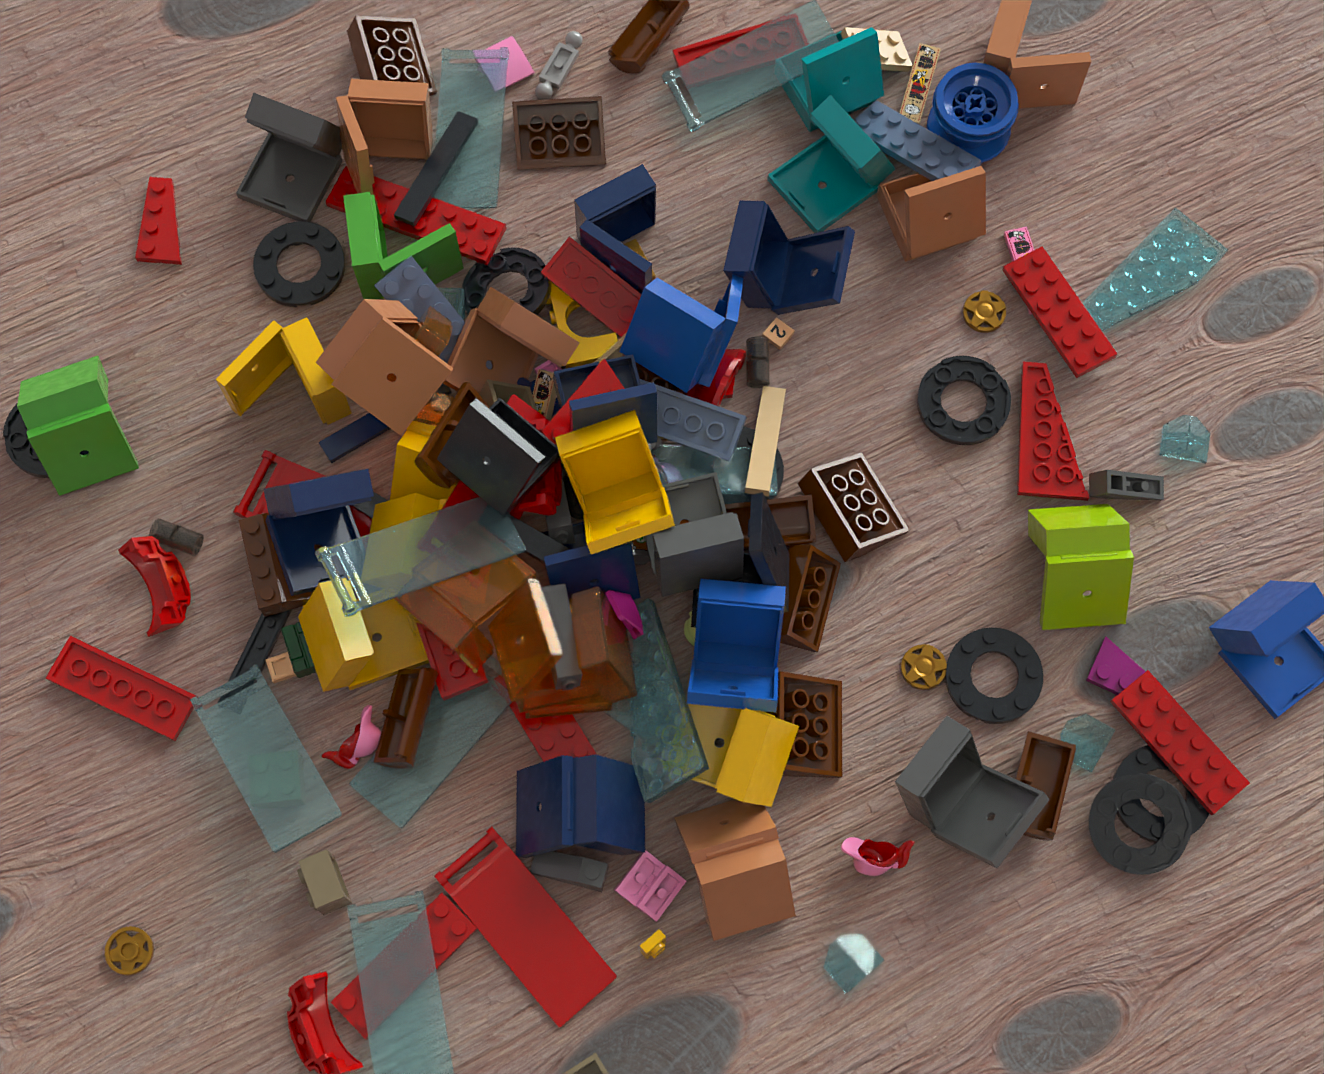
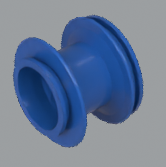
M984 63L959 65L944 75L936 86L933 94V107L927 118V129L981 160V163L989 161L998 156L1008 144L1011 127L1018 114L1017 90L1010 78L994 66Z

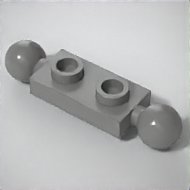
M569 32L565 38L566 45L559 42L539 76V81L542 83L535 89L536 97L539 100L550 99L553 94L552 87L560 89L579 56V50L576 49L583 42L579 32Z

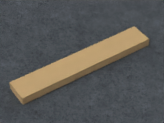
M763 386L745 493L757 494L763 492L764 496H769L786 389Z

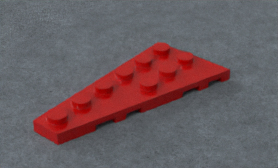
M1024 361L1022 363L1017 495L1088 501L1090 497L1083 483L1082 472L1078 468L1073 444L1066 423L1063 421L1062 410L1057 402L1054 385L1046 363Z

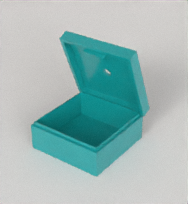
M873 27L844 40L841 36L842 31L776 60L774 74L809 133L819 129L812 121L811 117L813 115L811 113L830 95L848 114L865 108L874 103L876 99L884 96L878 33Z
M831 95L811 113L813 115L811 117L812 121L825 135L768 174L767 181L814 233L824 231L876 194L878 185L896 169L881 149ZM823 182L826 184V188L821 189L818 187V184Z

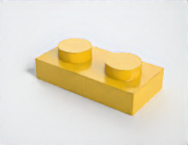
M658 929L640 945V952L646 959L650 956L655 959L665 950L666 936Z

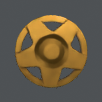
M986 290L970 295L963 306V318L966 324L977 332L989 333L997 330L1003 324L1006 317L1004 301L998 295ZM979 297L978 301H972L973 299ZM967 311L973 314L971 320L968 317ZM1002 312V317L999 321L997 314ZM983 323H986V324L989 325L990 327H980V326H981Z
M931 645L914 646L903 656L901 662L902 676L910 686L916 689L929 690L935 688L943 681L946 675L947 663L945 657L937 648ZM921 650L919 655L914 654L913 652ZM933 653H935L940 659H934ZM905 662L911 667L908 673L905 670ZM942 671L940 678L936 681L935 673ZM919 679H922L926 685L917 684L915 682Z
M131 926L114 932L105 946L107 964L113 971L122 975H134L143 971L150 964L154 953L151 937L144 930ZM135 931L138 933L130 937L126 932ZM116 939L117 947L110 950L112 943ZM146 942L148 943V951L144 949ZM113 962H121V970ZM137 962L143 963L141 966L134 969Z

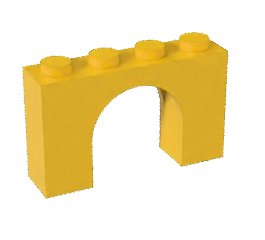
M551 283V293L547 304H551L553 311H549L551 324H556L559 330L579 342V345L565 366L566 369L594 363L618 341L616 332L596 337H581L573 333L566 324L567 319L575 309L581 306Z

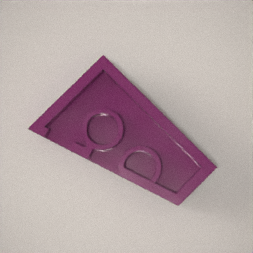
M1105 636L1086 681L1118 695L1146 671Z

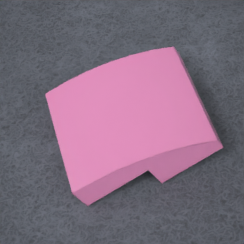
M513 36L473 56L482 74L487 77L494 93L534 74V70Z
M645 850V853L639 855L614 891L657 922L686 883V880Z

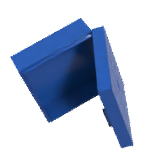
M732 274L722 300H718L714 311L661 279H654L644 287L619 352L625 356L633 354L635 362L686 393L697 383L710 387L738 323L744 278Z
M700 579L694 657L691 664L687 704L736 709L747 708L767 712L777 711V663L786 587Z
M1270 580L1208 627L1222 648L1218 654L1274 719L1324 681V646L1307 628L1324 614V596L1315 582ZM1274 658H1281L1283 661L1282 665H1276Z

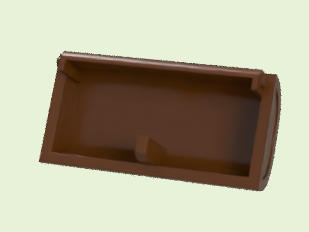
M648 0L608 50L609 56H611L609 61L622 72L633 74L642 72L646 67V63L658 52L661 44L670 37V33L675 26L683 20L682 17L690 8L688 0Z
M464 382L421 452L414 460L416 466L426 478L437 486L450 489L452 485H457L460 479L437 460V457L468 406L475 399H478L487 408H490L469 382Z
M812 495L766 500L786 546L816 542ZM751 501L725 504L727 513L733 512V514L737 515L744 537V551L749 550L748 519H750Z
M433 668L398 670L388 709H383L382 714L386 718L373 763L395 769H411L414 767L419 742L438 672Z
M1030 731L1027 732L1016 780L1044 792L1050 800L1023 835L1038 840L1052 841L1056 834L1076 752V745Z

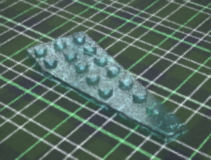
M1175 207L1086 298L1083 305L1101 331H1104L1198 284L1223 258L1228 249Z
M648 598L636 606L642 620L643 635L633 639V652L630 653V662L633 663V674L630 675V711L633 712L631 737H634V749H631V760L644 802L652 803L708 770L709 766L655 603Z

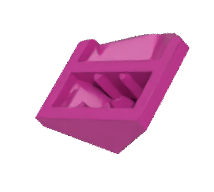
M607 591L605 594L619 620L629 630L632 638L636 639L643 635L642 620L631 595Z

